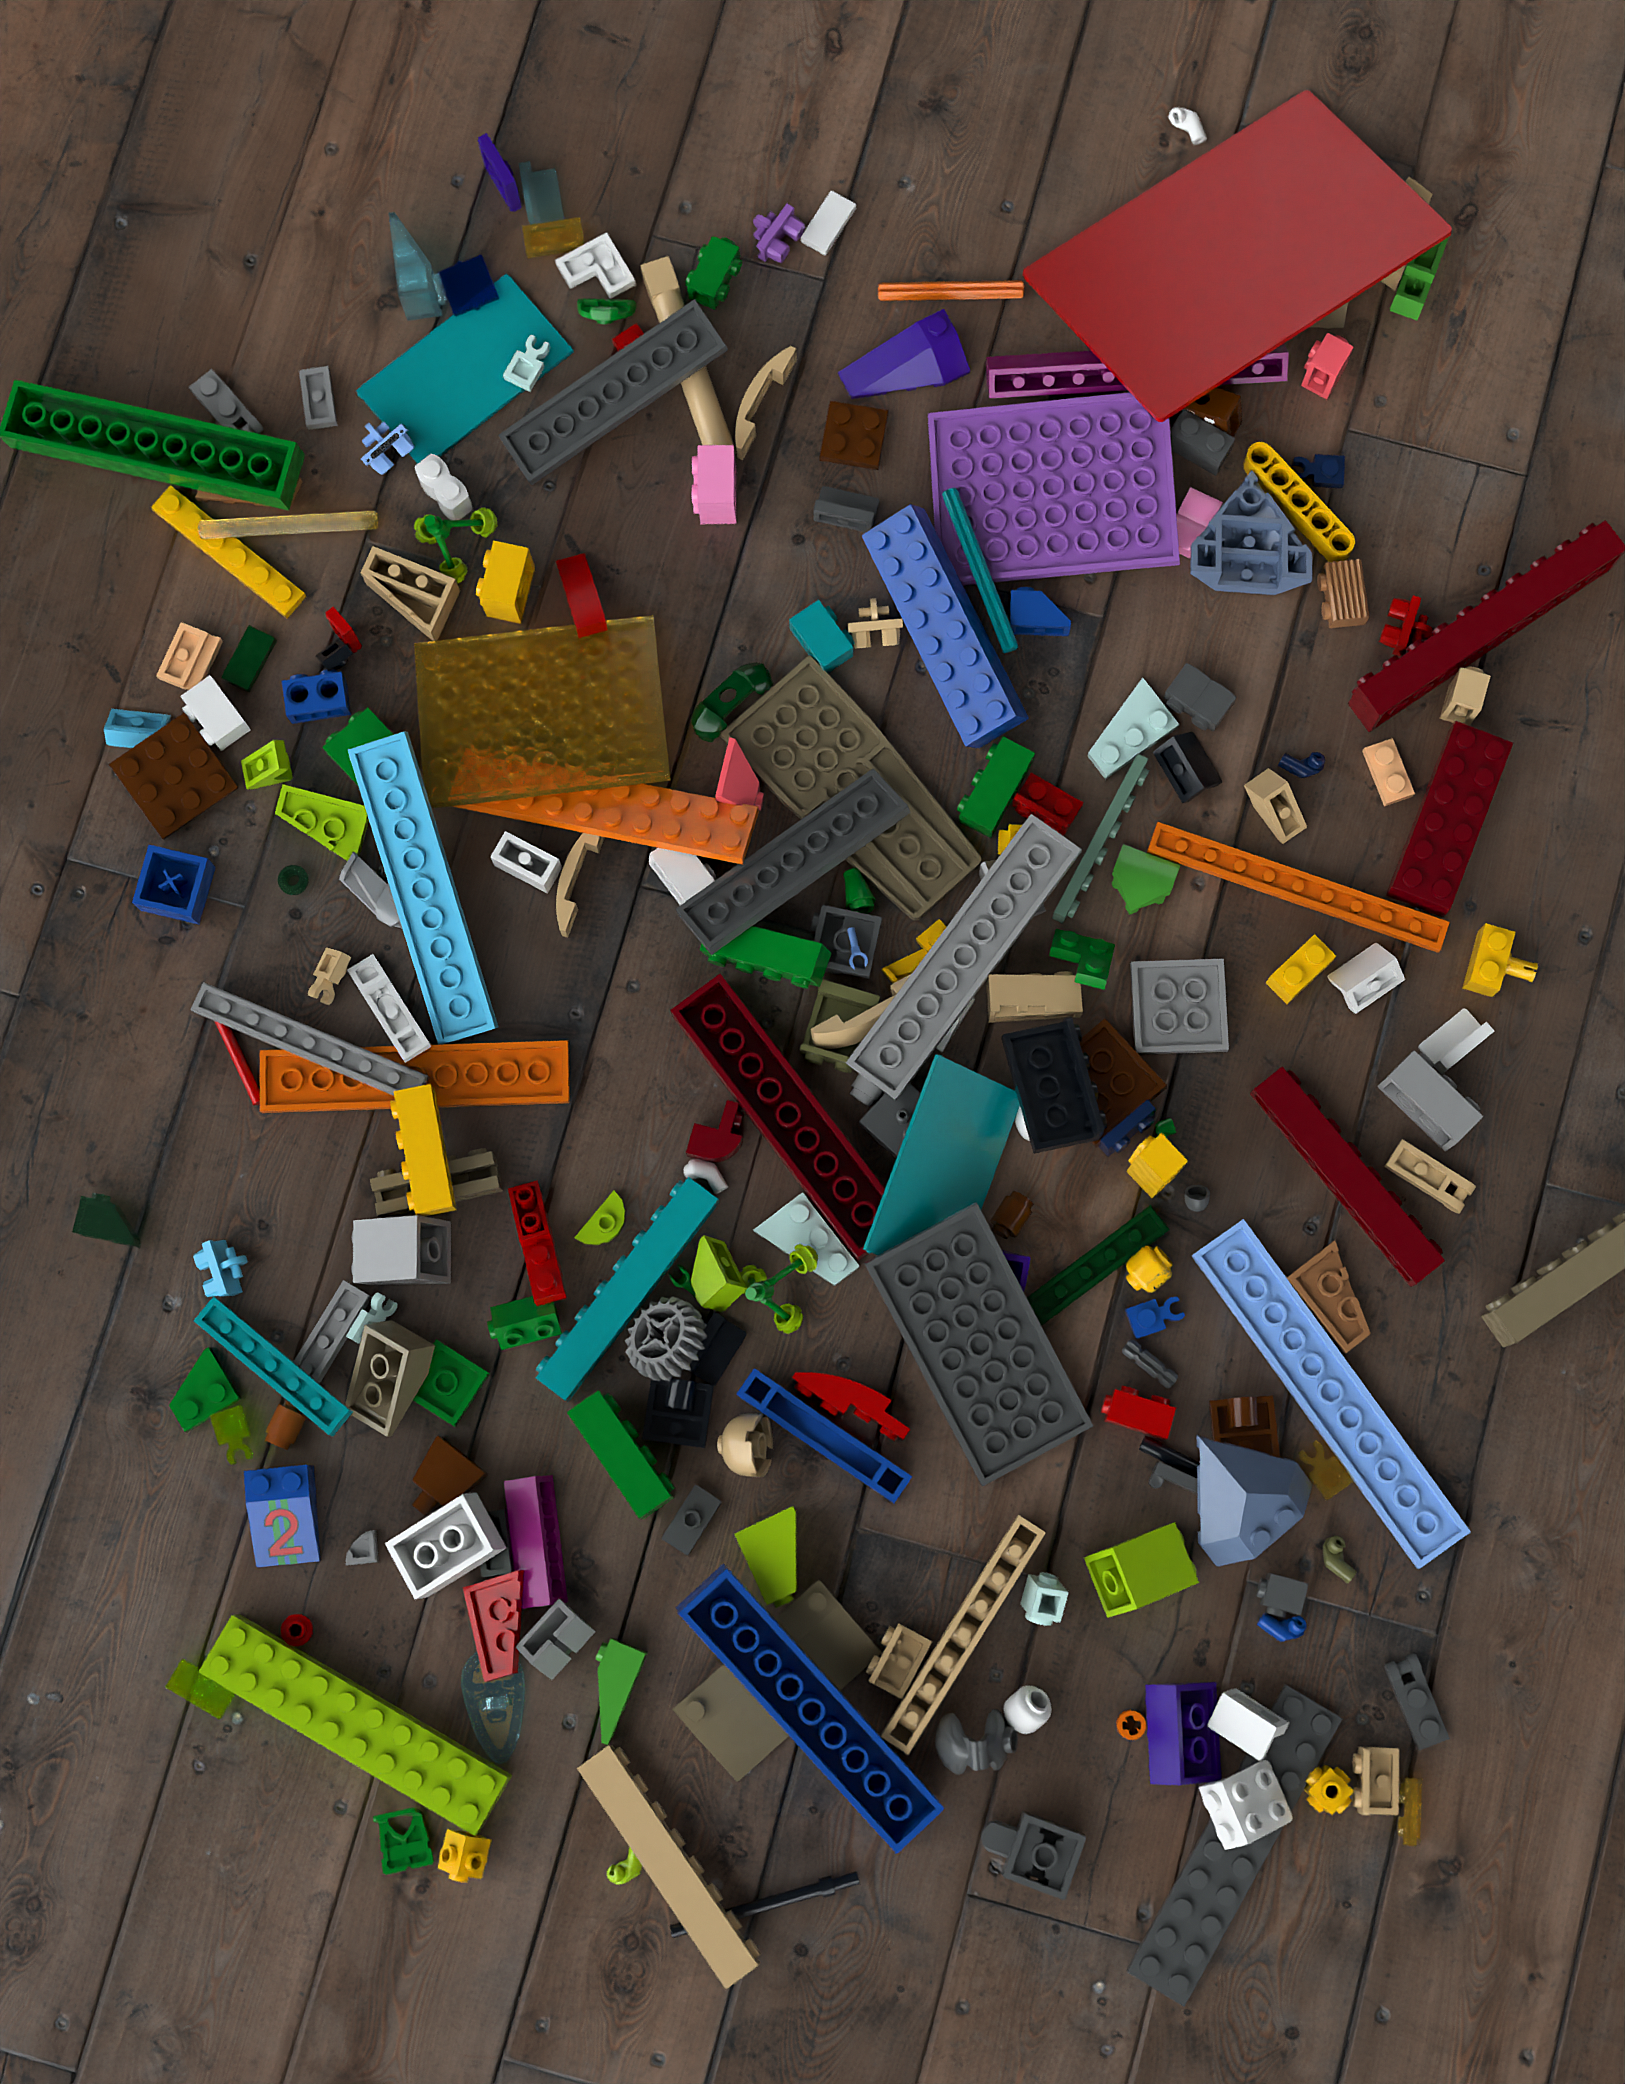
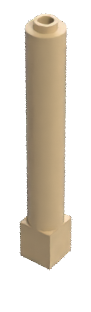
M669 256L640 265L642 277L659 323L685 306ZM704 366L681 382L702 445H734L707 367Z

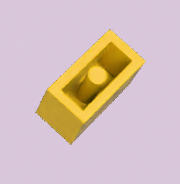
M1314 934L1268 978L1266 984L1288 1004L1332 963L1336 955Z

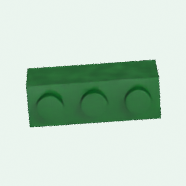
M1004 736L999 744L993 743L985 758L989 760L984 770L979 768L972 780L971 785L975 786L970 796L966 794L963 796L957 808V811L961 812L959 822L991 839L1030 769L1035 753Z

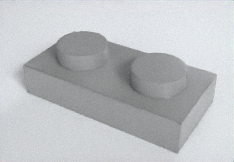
M329 367L299 370L305 421L308 430L338 426Z

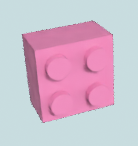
M698 445V456H692V475H694L692 503L694 514H699L700 524H736V459L734 445Z

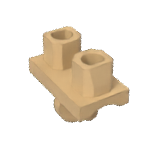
M870 598V607L859 608V617L871 616V621L847 623L848 632H851L855 642V649L871 647L870 630H881L883 646L899 645L900 628H903L902 618L878 620V616L889 615V606L877 607L876 598Z

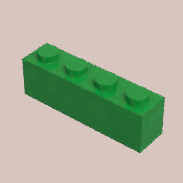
M751 926L712 955L702 944L700 947V951L708 957V962L721 967H725L726 963L736 965L735 969L747 974H753L754 970L763 972L764 977L774 981H780L781 977L790 979V983L806 989L809 985L820 987L831 956V952L822 943Z

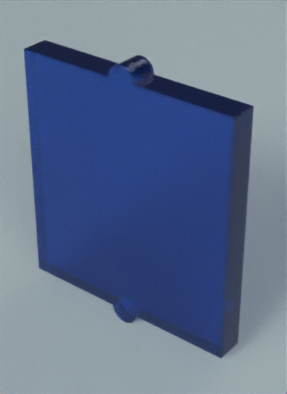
M482 254L464 262L457 261L456 265L437 272L455 317L474 309L478 311L481 306L500 299Z

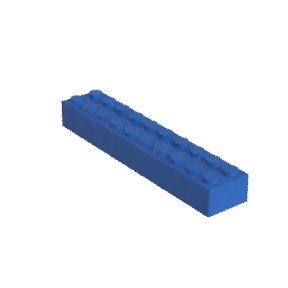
M724 1563L676 1607L678 1614L896 1854L945 1809L937 1797Z

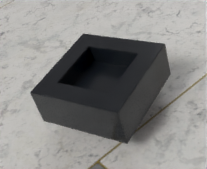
M338 638L315 656L328 671H331L332 669L337 670L343 667L348 662V657L353 653Z

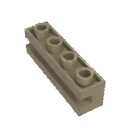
M486 1148L476 1149L468 1152V1157L457 1159L456 1155L447 1156L455 1202L503 1191L496 1155L492 1151L487 1152ZM395 1169L384 1170L377 1173L378 1177L370 1179L371 1188L375 1193L377 1202L375 1203L377 1216L388 1218L415 1212V1210L410 1211L407 1202V1192H411L410 1181L404 1180L402 1172L396 1173Z

